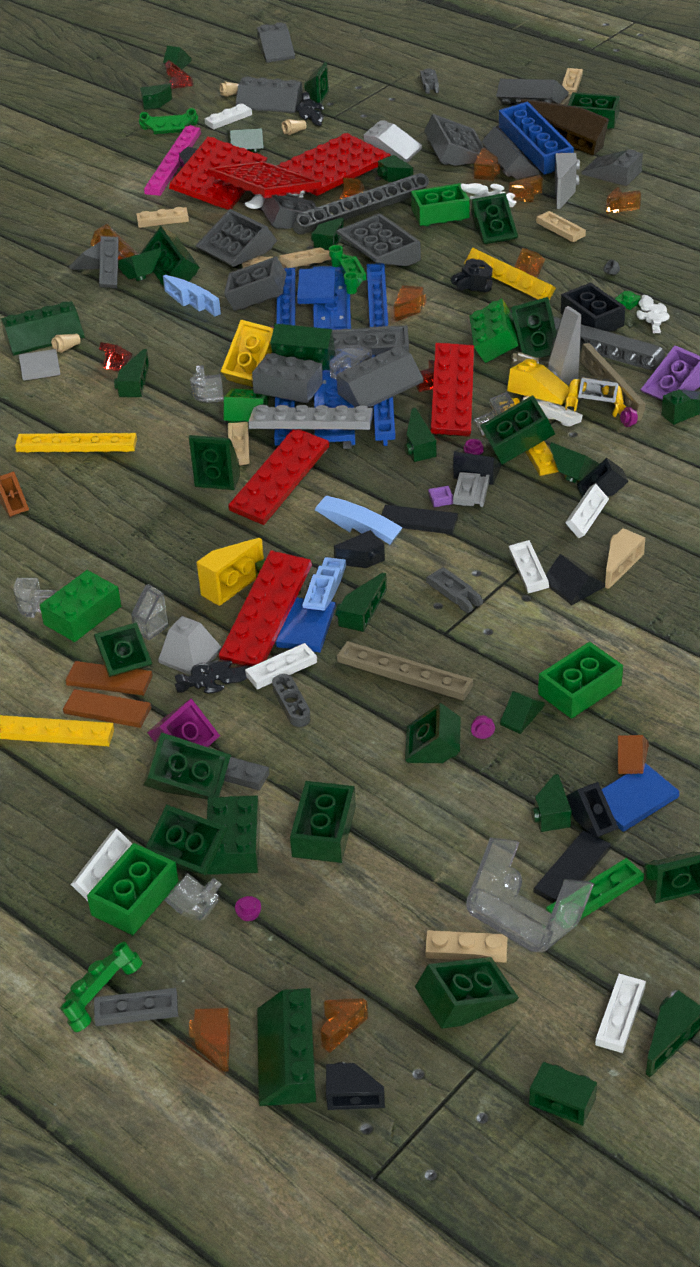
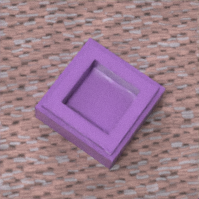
M449 486L428 489V495L433 507L453 504V495Z

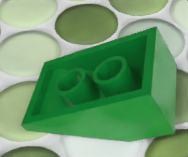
M231 388L224 396L223 420L229 421V423L244 421L248 422L249 425L253 408L258 405L268 406L269 396L253 393V389Z

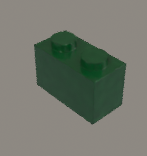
M543 1061L530 1087L529 1105L584 1126L596 1100L597 1082L585 1075H577L559 1065H552Z

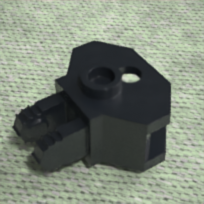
M469 259L466 260L465 267H462V272L454 274L450 281L459 290L469 289L470 291L488 292L492 290L493 281L489 278H492L493 268L483 260Z

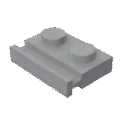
M460 472L453 496V504L462 506L480 504V507H483L489 485V475L481 477L480 474Z

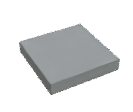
M56 349L19 354L23 381L61 375Z

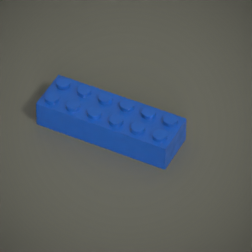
M528 101L499 110V128L543 174L555 171L556 153H574V147Z

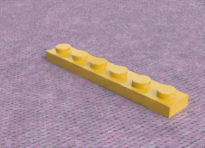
M473 247L466 259L485 261L493 268L492 278L537 300L546 297L550 300L556 289L554 286Z
M518 398L499 401V409L501 412H504L520 403ZM545 441L525 451L539 476L559 472L554 457Z
M136 433L18 434L15 448L16 452L25 453L135 451L137 435Z
M0 715V739L109 747L115 730L113 723Z

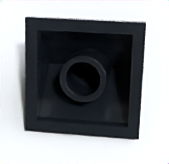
M454 451L453 479H458L460 472L480 474L481 477L489 475V484H494L501 468V463L494 457Z
M559 554L546 574L549 588L570 605L605 587L603 581L576 561L562 554Z

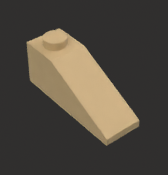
M624 528L612 536L609 543L610 550L606 568L605 588L609 589L644 555L645 537Z

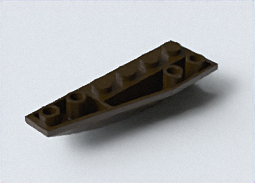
M528 99L520 100V104L528 101L574 148L593 156L603 148L608 118L581 107Z

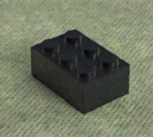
M591 282L561 294L560 313L563 315L565 307H571L581 314L582 325L611 332L623 327L625 324L626 307Z

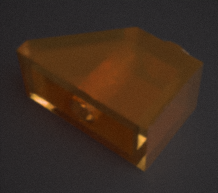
M482 148L474 163V179L494 181L496 175H499L500 172L498 158L486 148Z
M522 248L514 267L537 278L545 259L537 252Z
M402 285L394 304L395 321H400L421 312L422 306L426 305L424 287Z
M195 1009L194 1020L189 1022L190 1038H195L196 1049L223 1072L229 1071L231 1030L229 1009Z

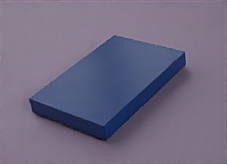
M335 268L299 269L297 304L334 303Z
M296 598L277 637L276 646L278 648L292 649L305 643L313 652L321 653L336 609V603L330 602L325 611L303 608L305 598Z
M646 763L643 774H626L602 789L618 828L622 832L677 799L680 792Z

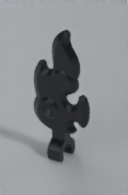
M303 92V100L296 106L300 117L304 120L311 118L313 124L322 126L323 115L321 111L324 110L323 104L320 102L315 103V101L310 100L308 92Z
M216 660L207 664L199 663L192 667L191 676L184 674L175 676V688L177 693L185 692L189 687L193 686L197 689L205 687L204 693H217L224 689V685L216 684L215 680L218 679L224 684L242 682L247 679L245 669L252 666L243 665L230 668L229 666L232 665V661Z

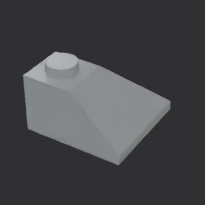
M181 616L168 630L158 661L165 666L191 676V669L194 665L210 663L220 653L222 648L201 623Z

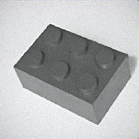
M275 256L229 273L224 295L234 311L245 309L256 303L260 304L267 299L277 298L283 294L287 273L278 257Z
M268 353L252 372L253 393L308 403L323 384L322 363Z

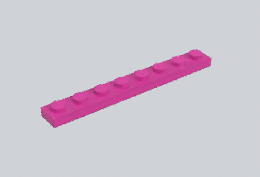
M185 126L145 186V194L161 196L180 167L179 153L186 147H193L201 134V128Z

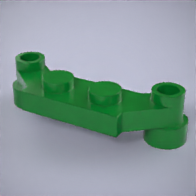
M189 108L184 115L151 117L147 112H141L139 115L140 127L144 130L150 129L154 134L182 132L185 126H195L199 122L198 114L193 108Z
M340 245L330 246L329 256L331 257V265L341 268L344 274L346 292L348 294L357 293L359 285L366 280V273L356 256L352 257L343 254V247Z
M126 942L116 945L112 951L113 954L103 960L92 963L84 977L76 981L71 986V991L64 997L66 1001L61 1005L60 1009L67 1017V1023L74 1032L82 1031L91 1023L92 1018L85 1010V1006L120 968L126 975H129L142 966V959L136 952H132Z

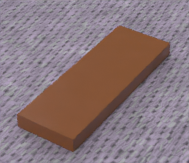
M75 661L65 681L68 686L144 696L153 675L152 671L137 669L109 677L105 665Z
M74 689L63 708V712L68 715L141 728L151 710V703Z

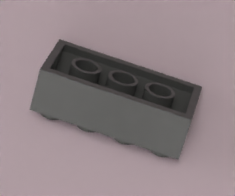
M242 77L238 84L236 105L244 104L252 110L296 113V106L303 100L302 82Z
M500 79L496 97L505 105H510V103L518 105L521 99L559 104L568 96L569 92L556 80Z
M495 126L482 140V143L486 146L484 148L485 151L490 154V157L497 162L496 164L503 169L502 171L508 177L512 175L515 179H521L540 174V171L509 137Z
M400 346L393 347L382 354H378L367 361H363L336 374L338 395L354 407L363 405L370 408L424 382L412 355Z

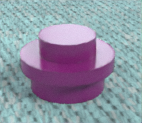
M625 407L620 415L621 422L625 427L635 425L638 420L637 411L631 407Z
M469 439L464 445V453L481 455L484 451V446L478 439Z
M484 715L476 717L471 724L472 734L479 739H486L495 731L493 720Z
M243 897L236 902L235 912L240 919L253 921L261 912V903L255 897Z

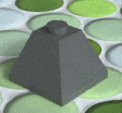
M101 241L84 251L69 268L71 270L100 269Z

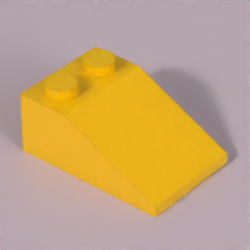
M244 320L240 321L221 369V373L228 381L253 387L252 372L268 353H272L270 342L274 328Z
M525 359V361L510 368L507 391L529 397L534 395L536 399L562 405L566 403L569 386L544 365L538 364L536 360Z
M255 538L213 550L198 560L197 569L201 596L220 606L256 580L255 563L264 559L262 539Z

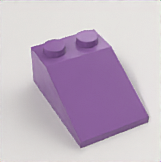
M674 346L641 388V392L662 401L663 395L678 389L695 391L700 387V356Z

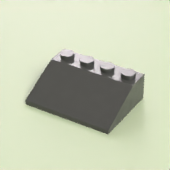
M432 114L424 132L441 163L456 166L491 160L473 128Z
M229 209L196 244V248L231 266H236L265 254L278 240L267 226Z
M380 213L337 230L339 236L376 263L408 266L421 260L420 241Z

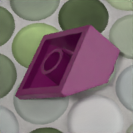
M192 698L161 719L147 732L155 743L162 732L205 747H209L220 736Z

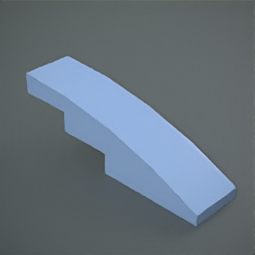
M169 275L163 276L165 292L182 306L190 304L198 311L206 309L214 317L221 314L219 298L209 291L180 278Z
M325 496L315 508V511L349 533L353 528L362 534L371 530L378 538L391 545L402 530L401 526L384 516L346 500Z
M324 558L322 566H319L317 573L312 576L303 602V608L326 610L343 577L346 568L345 559Z

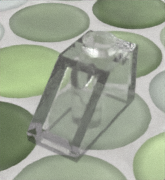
M149 584L144 587L131 613L132 623L137 622L142 637L147 640H151L169 627L164 593Z

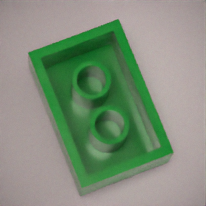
M461 183L411 191V209L420 226L446 223L453 220L461 221L470 218V199L466 192L461 189Z
M502 298L491 302L487 307L477 310L469 316L474 348L485 363L519 346L513 314Z
M89 570L84 571L40 604L43 624L73 642L79 640L122 607L118 586Z
M589 641L539 673L538 695L572 719L622 686L623 664Z
M133 843L88 893L87 899L91 916L134 936L179 883L176 862Z

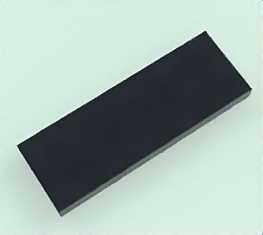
M385 505L381 516L396 523L403 529L452 535L458 519V513Z
M583 830L534 887V893L554 903L577 889L607 854L611 844L598 837L595 838L592 834Z

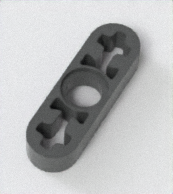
M288 674L275 676L272 680L273 692L288 720L293 726H306L311 720L310 709L293 678ZM288 698L297 699L295 702L291 703L285 701Z

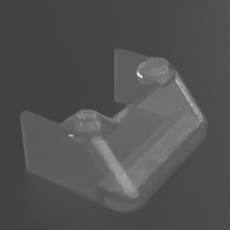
M490 837L466 901L467 910L473 917L529 951L545 952L578 925L594 883L565 879L553 911L550 913L519 895L522 877L518 870L511 867L520 842Z

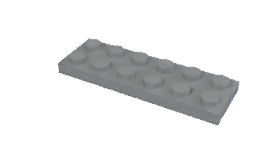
M258 405L253 408L249 429L370 430L373 408L363 405L356 408H348L344 405L337 406L336 408H328L325 405H319L316 408H308L306 405L288 407L287 405L276 407Z

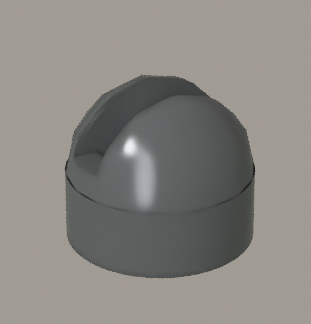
M611 259L605 264L604 271L609 275H616L620 271V266L618 262Z

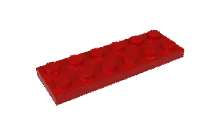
M435 344L431 415L432 434L471 435L474 345Z
M292 429L229 503V511L265 525L329 448V441L300 429Z
M270 550L218 655L220 660H229L233 664L241 666H254L267 660L312 567L310 559Z

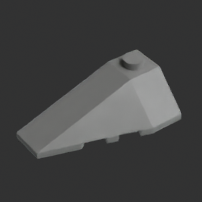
M569 306L565 307L551 347L548 369L566 385H569L573 379H578L581 332V314Z

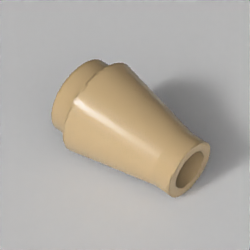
M226 81L220 83L221 96L228 97L237 94L238 84Z
M286 119L282 122L284 134L291 135L306 129V122L304 120Z
M77 333L56 335L52 338L51 343L56 352L63 353L80 344L81 340Z

